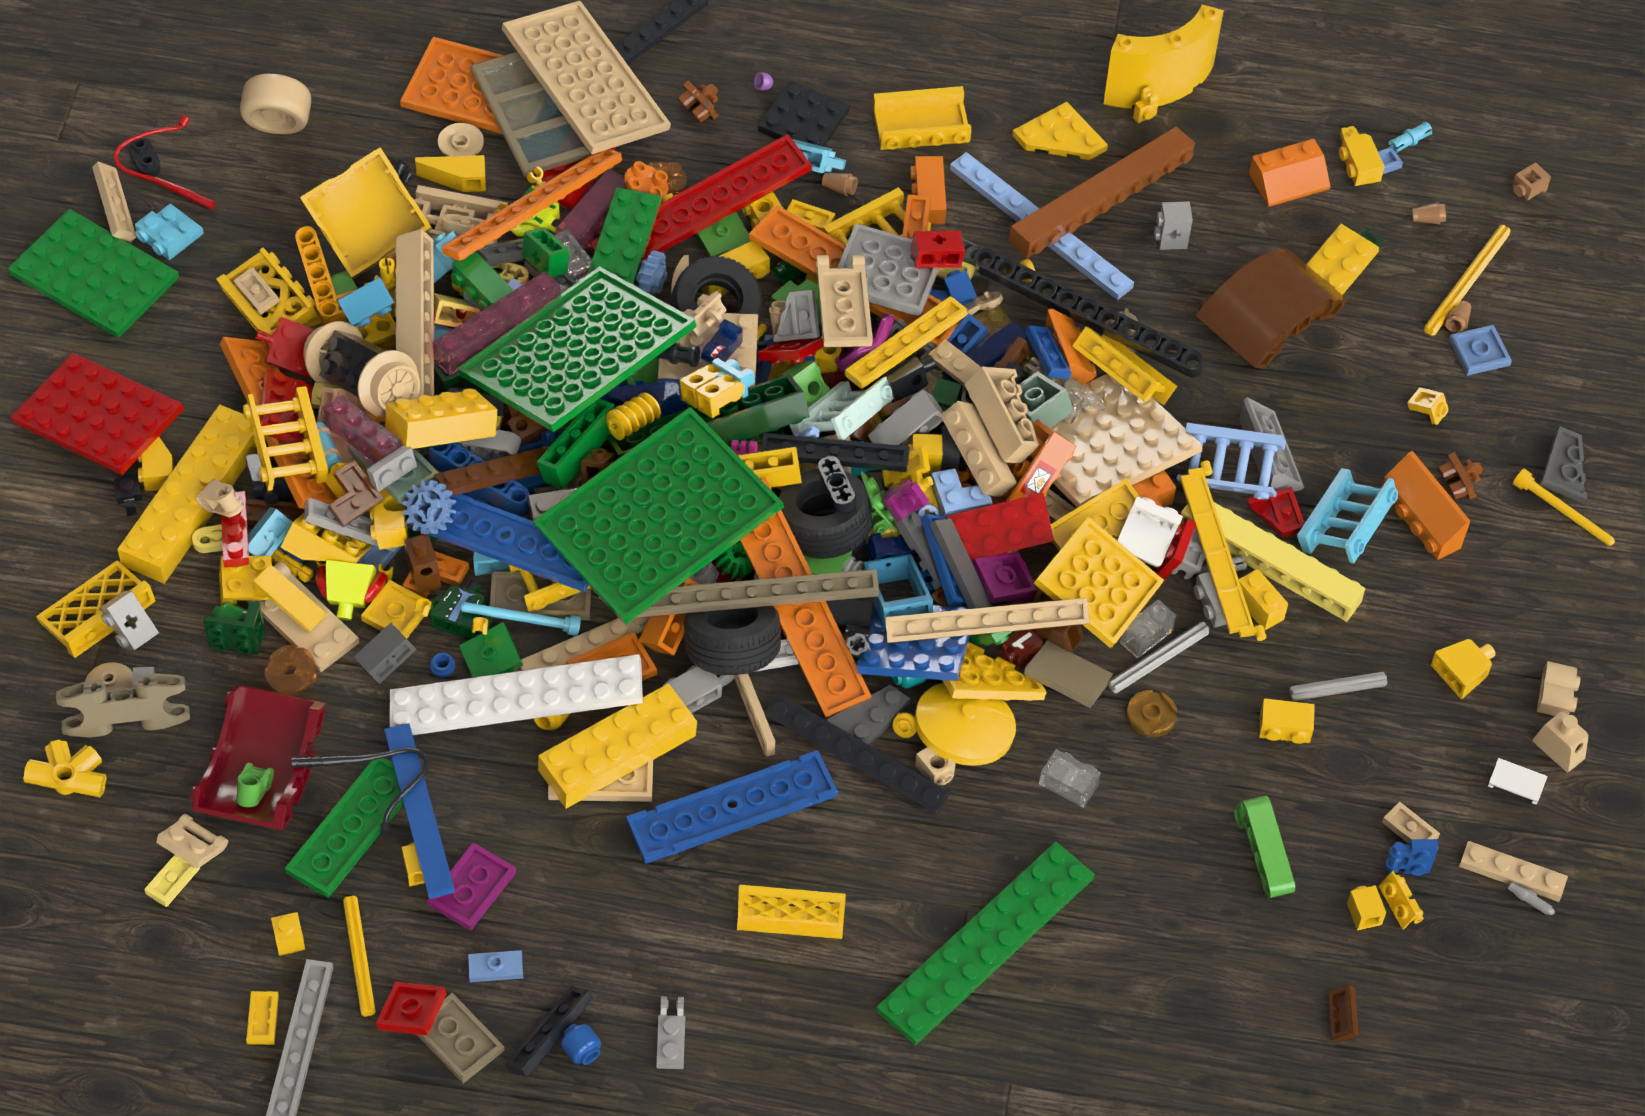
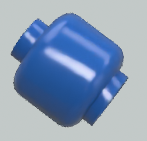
M573 1024L564 1031L561 1046L573 1063L587 1065L600 1055L601 1040L589 1025L581 1024L577 1026V1024Z

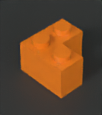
M1165 470L1132 485L1140 498H1149L1156 505L1163 508L1173 504L1176 486Z

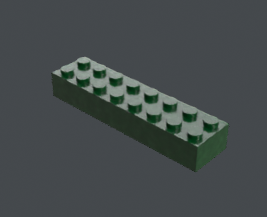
M790 374L749 387L748 396L740 398L735 402L731 401L719 408V415L714 418L707 416L699 411L698 408L691 407L729 447H731L732 440H738L739 442L742 440H752L760 434L778 431L780 427L798 424L803 419L810 417L804 391ZM687 409L655 419L651 424L647 423L644 428H639L637 432H632L630 436H625L623 440L615 439L612 434L608 435L607 439L610 450L615 453L616 460Z

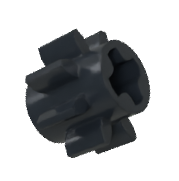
M394 158L391 165L401 182L407 184L412 176L408 171L410 166Z

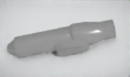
M1513 882L1508 887V890L1513 892L1519 899L1527 902L1544 914L1553 915L1555 913L1552 908L1553 906L1538 898L1537 894L1531 889L1518 886Z

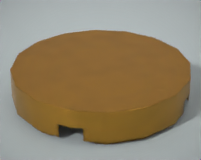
M1145 690L1137 693L1130 699L1126 710L1127 721L1130 727L1138 734L1146 737H1160L1173 729L1177 719V707L1173 700L1165 693Z

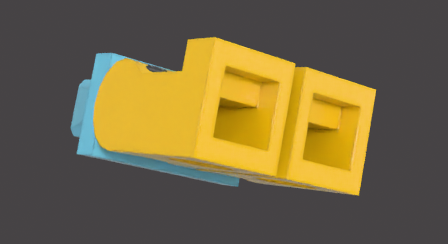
M717 358L712 361V365H706L680 379L682 400L698 408L699 411L707 416L714 418L719 415V408L731 401L735 402L740 398L748 396L747 387L755 383L754 372L748 368L740 372V365L734 359L723 362Z

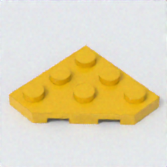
M1068 102L1014 129L1012 134L1017 142L1027 151L1035 152V149L1049 151L1048 154L1065 157H1067V154L1078 155L1080 159L1090 160L1104 153L1108 148V144Z

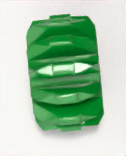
M740 541L714 559L717 561L715 568H722V576L728 573L731 580L736 576L742 579L753 570Z

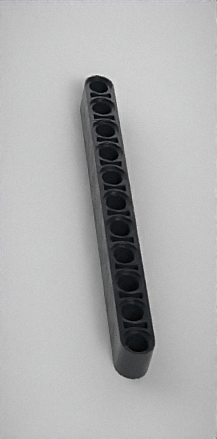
M981 248L975 253L976 269L981 275L1050 309H1054L1072 318L1074 321L1188 377H1198L1203 372V356L1199 351L994 250ZM983 259L991 260L987 265L980 264ZM1004 269L1012 270L1007 275L1001 274V271ZM1024 279L1032 280L1028 285L1021 284ZM1045 289L1053 290L1049 295L1041 293ZM1066 299L1073 300L1070 305H1063L1062 302ZM1086 309L1094 311L1091 315L1082 314ZM1107 319H1112L1115 321L1110 326H1106L1103 324V322ZM1129 329L1136 331L1132 336H1126L1124 332ZM1148 340H1155L1157 342L1153 346L1145 345V342ZM1169 350H1175L1178 352L1173 357H1169L1166 355L1167 351ZM1191 360L1199 362L1195 367L1186 365Z

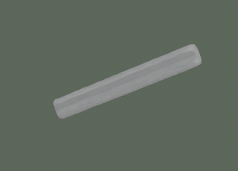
M1384 672L1296 685L1291 686L1289 692L1291 699L1297 701L1386 686L1387 676Z

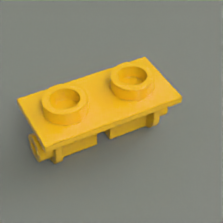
M1392 871L1379 885V888L1401 928L1405 929L1411 921L1415 924L1421 922L1424 919L1422 916L1423 911L1415 899H1409L1412 893L1404 877H1400L1399 874L1396 875Z

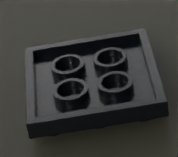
M790 80L758 124V131L776 139H780L788 134L791 139L825 147L848 114L850 105Z

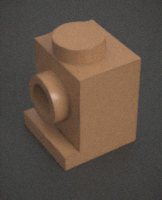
M1535 162L1515 175L1512 185L1514 193L1518 197L1523 196L1529 200L1537 194L1547 191L1551 176Z

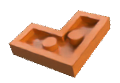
M434 551L438 562L440 581L459 587L469 569V563ZM428 568L422 569L420 573L422 575L429 574ZM409 572L402 587L417 594ZM429 592L421 593L418 595L423 598H427Z

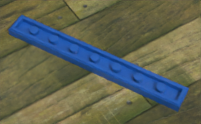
M410 723L384 729L389 751L402 748L416 749ZM403 753L391 756L400 792L422 771L418 754ZM423 777L402 800L428 898L431 899L455 893L426 782Z

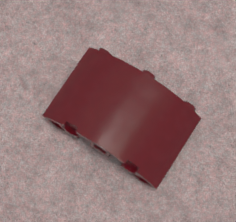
M237 684L226 694L224 702L225 706H227L225 719L217 746L212 748L210 764L200 782L191 791L192 811L283 830L293 816L292 805L299 804L312 769V767L292 768V757H313L316 755V751L312 750L315 735L321 734L326 703ZM247 763H252L254 767L266 770L268 768L274 769V778L270 789L266 791L259 804L254 807H243L236 802L238 776L242 773Z

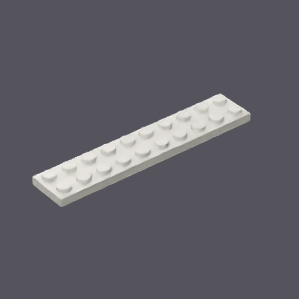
M638 654L391 689L390 727L410 723L412 734L418 735L643 703L641 658Z

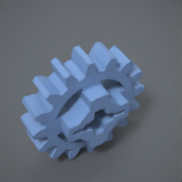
M651 251L647 260H643L636 281H638L637 287L656 297L657 293H661L668 273L666 272L667 266H665L666 256L658 251Z
M430 480V482L421 481L420 486L412 485L414 492H406L409 500L402 503L407 506V510L402 512L403 515H409L406 523L413 525L412 530L414 531L421 530V534H429V532L431 534H438V529L446 530L445 523L453 522L449 517L450 514L456 513V510L451 509V505H454L456 500L449 498L453 492L445 490V484H438V481ZM418 516H421L422 520L426 522V524L423 523Z

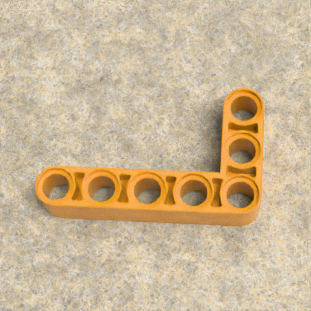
M308 226L300 228L295 234V239L323 325L335 321L351 324L338 300L356 290L336 295L316 231Z

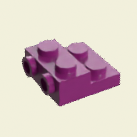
M1018 551L974 560L973 566L992 604L1008 601L1010 605H1018L1033 601L1038 589L1034 584L1035 580L1032 579L1027 569L1026 562L1022 560Z

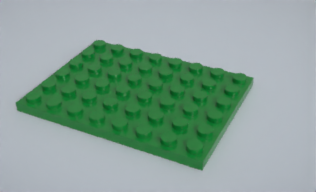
M599 266L457 369L461 377L554 432L697 326L695 319Z
M689 407L540 515L533 523L537 530L626 625L783 509L784 505L773 491Z

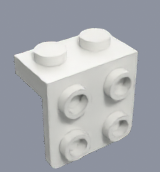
M1137 497L1118 538V542L1139 560L1159 567L1165 558L1183 516L1179 515L1172 508H1163L1156 505L1149 498Z

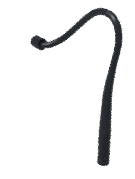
M402 748L369 755L292 757V768L362 763L403 753H414L421 756L424 761L422 771L391 802L385 812L383 822L380 824V834L382 836L391 835V824L388 820L392 810L425 776L429 768V759L419 749Z

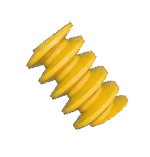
M640 393L637 397H633L630 401H626L607 413L606 423L608 429L615 439L623 440L625 436H630L632 432H637L639 428H644L647 423L651 424L654 418L659 419L661 415L660 406L650 394Z

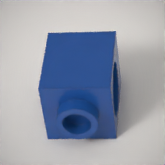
M955 270L946 275L947 278H944L943 285L945 290L948 291V297H953L963 306L976 301V293L966 270L963 272Z

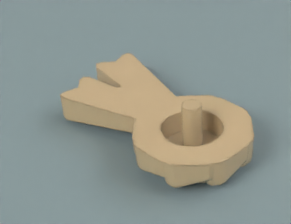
M983 292L984 295L977 297L975 302L964 306L967 308V315L968 313L973 315L979 309L990 310L997 307L1003 300L1002 293Z

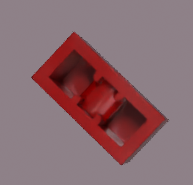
M914 231L911 244L915 268L962 267L965 248L960 231Z

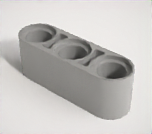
M496 429V436L455 443L480 459L489 461L517 454L521 438L515 433Z

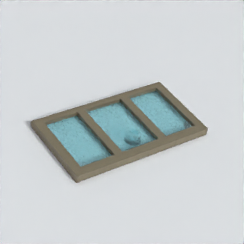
M518 52L470 67L525 177H527L530 171L533 175L536 174L533 170L535 167H540L543 171H547L592 155Z

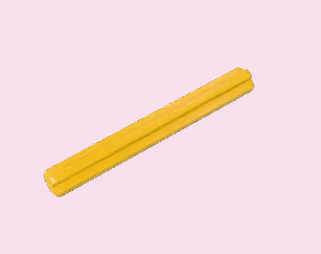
M356 896L345 897L343 902L360 1011L364 1017L372 1016L375 1014V1005L358 899Z

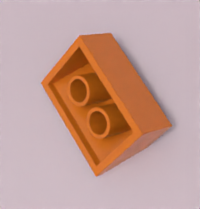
M1315 139L1252 156L1249 175L1268 207L1330 189L1324 154Z
M1048 309L1045 327L1050 329L1072 372L1070 377L1082 385L1091 383L1097 375L1095 365L1090 364L1089 359L1073 347V344L1081 334L1080 328L1075 326L1072 318L1054 309Z

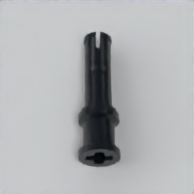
M674 343L655 358L669 360L672 364L686 363L690 364L691 367H697L701 351L700 347L696 345L686 347L681 346L680 343Z

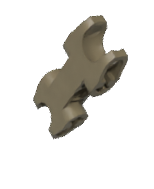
M157 673L138 677L134 682L135 687L106 690V685L102 681L81 682L63 688L56 692L57 705L77 708L81 713L62 721V734L79 737L104 736L113 730L112 724L141 721L142 728L146 730L165 729L183 723L190 719L189 706L170 703L166 698L186 690L185 677Z

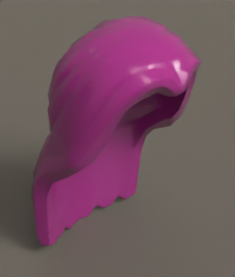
M883 313L876 330L872 334V346L850 347L841 358L836 357L835 363L844 374L845 369L888 340L894 322V315Z

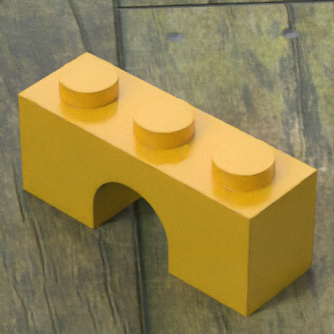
M383 489L379 492L384 498L383 502L369 510L371 522L374 523V525H370L372 540H377L379 550L404 546V540L409 538L406 518L402 513L407 510V506L402 503L399 504Z

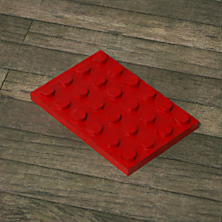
M72 353L11 415V419L14 424L123 475L181 414L184 408L182 403Z

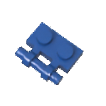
M1411 839L1409 845L1396 842L1390 848L1389 858L1385 862L1386 874L1389 875L1392 871L1397 873L1400 869H1403L1404 874H1413L1415 876L1430 873L1439 849L1437 839Z

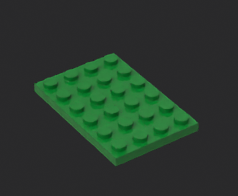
M68 209L8 268L11 276L118 339L179 278L178 271L123 239L112 236L111 232L71 209Z

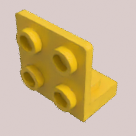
M221 556L219 568L221 606L226 602L237 604V600H270L253 585V581L270 564L272 565L271 556H249L250 565L224 568L223 556Z

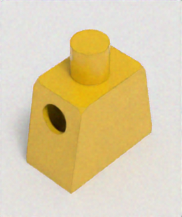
M1466 639L1436 651L1431 666L1460 699H1463L1488 676L1492 666L1490 659L1495 657V651L1490 644H1485L1478 648L1472 640Z

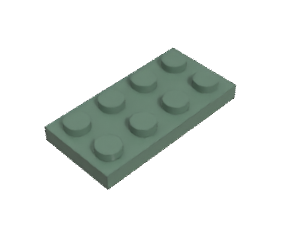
M385 425L347 445L349 453L367 471L368 468L402 445L385 430ZM416 449L412 450L417 467L384 488L399 504L409 499L406 492H414L412 485L420 486L421 481L430 482V480L434 479V474L439 473Z

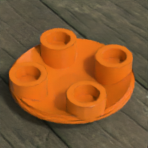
M641 161L635 162L624 175V182L629 190L661 195V199L668 192L667 174Z

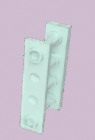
M882 377L869 389L852 391L848 381L840 382L808 408L809 418L803 419L798 424H790L793 435L803 432L810 425H814L815 428H819L820 432L835 430L839 440L846 439L894 399L886 377Z

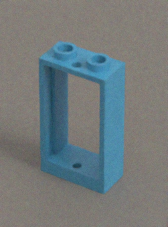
M912 554L863 562L864 570L877 569L878 584L908 579L916 595L913 598L884 602L879 590V596L871 597L885 629V617L933 613V599Z

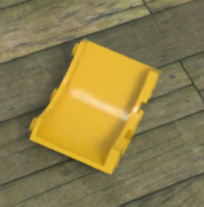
M1202 5L1195 17L1186 25L1163 35L1133 37L1118 34L1111 50L1103 104L1121 108H1132L1136 102L1141 100V90L1149 86L1151 87V95H1158V106L1172 103L1190 94L1194 87L1199 83L1202 84L1214 65L1224 10Z

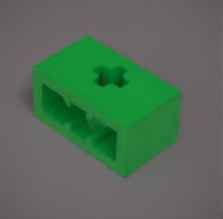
M545 227L524 232L522 256L547 279L567 274L569 248Z

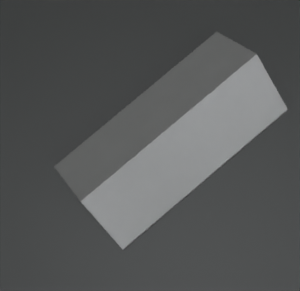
M1248 397L1243 400L1239 418L1243 430L1282 435L1285 439L1275 411ZM1286 441L1285 450L1277 449V452L1274 453L1268 487H1273L1275 491L1292 487L1294 492L1302 490L1304 485ZM1253 446V449L1250 450L1258 471L1261 473L1264 450H1262L1263 447Z

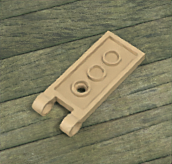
M816 255V274L824 347L872 346L873 338L864 255H852L851 268L839 269L829 268L828 255Z
M279 561L273 567L326 612V617L308 633L271 600L245 601L248 604L250 601L260 602L263 617L315 668L322 672L358 645L359 638L297 580L283 562Z

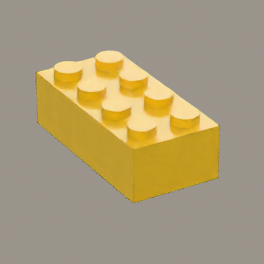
M465 389L463 392L457 393L443 392L437 396L422 395L416 399L409 400L401 398L395 402L386 403L385 430L402 446L405 445L406 448L410 446L412 449L496 436L497 409L474 389Z

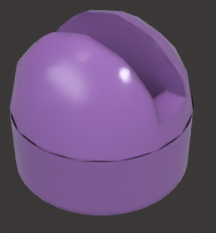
M758 72L755 75V89L765 91L772 87L773 79L768 73Z

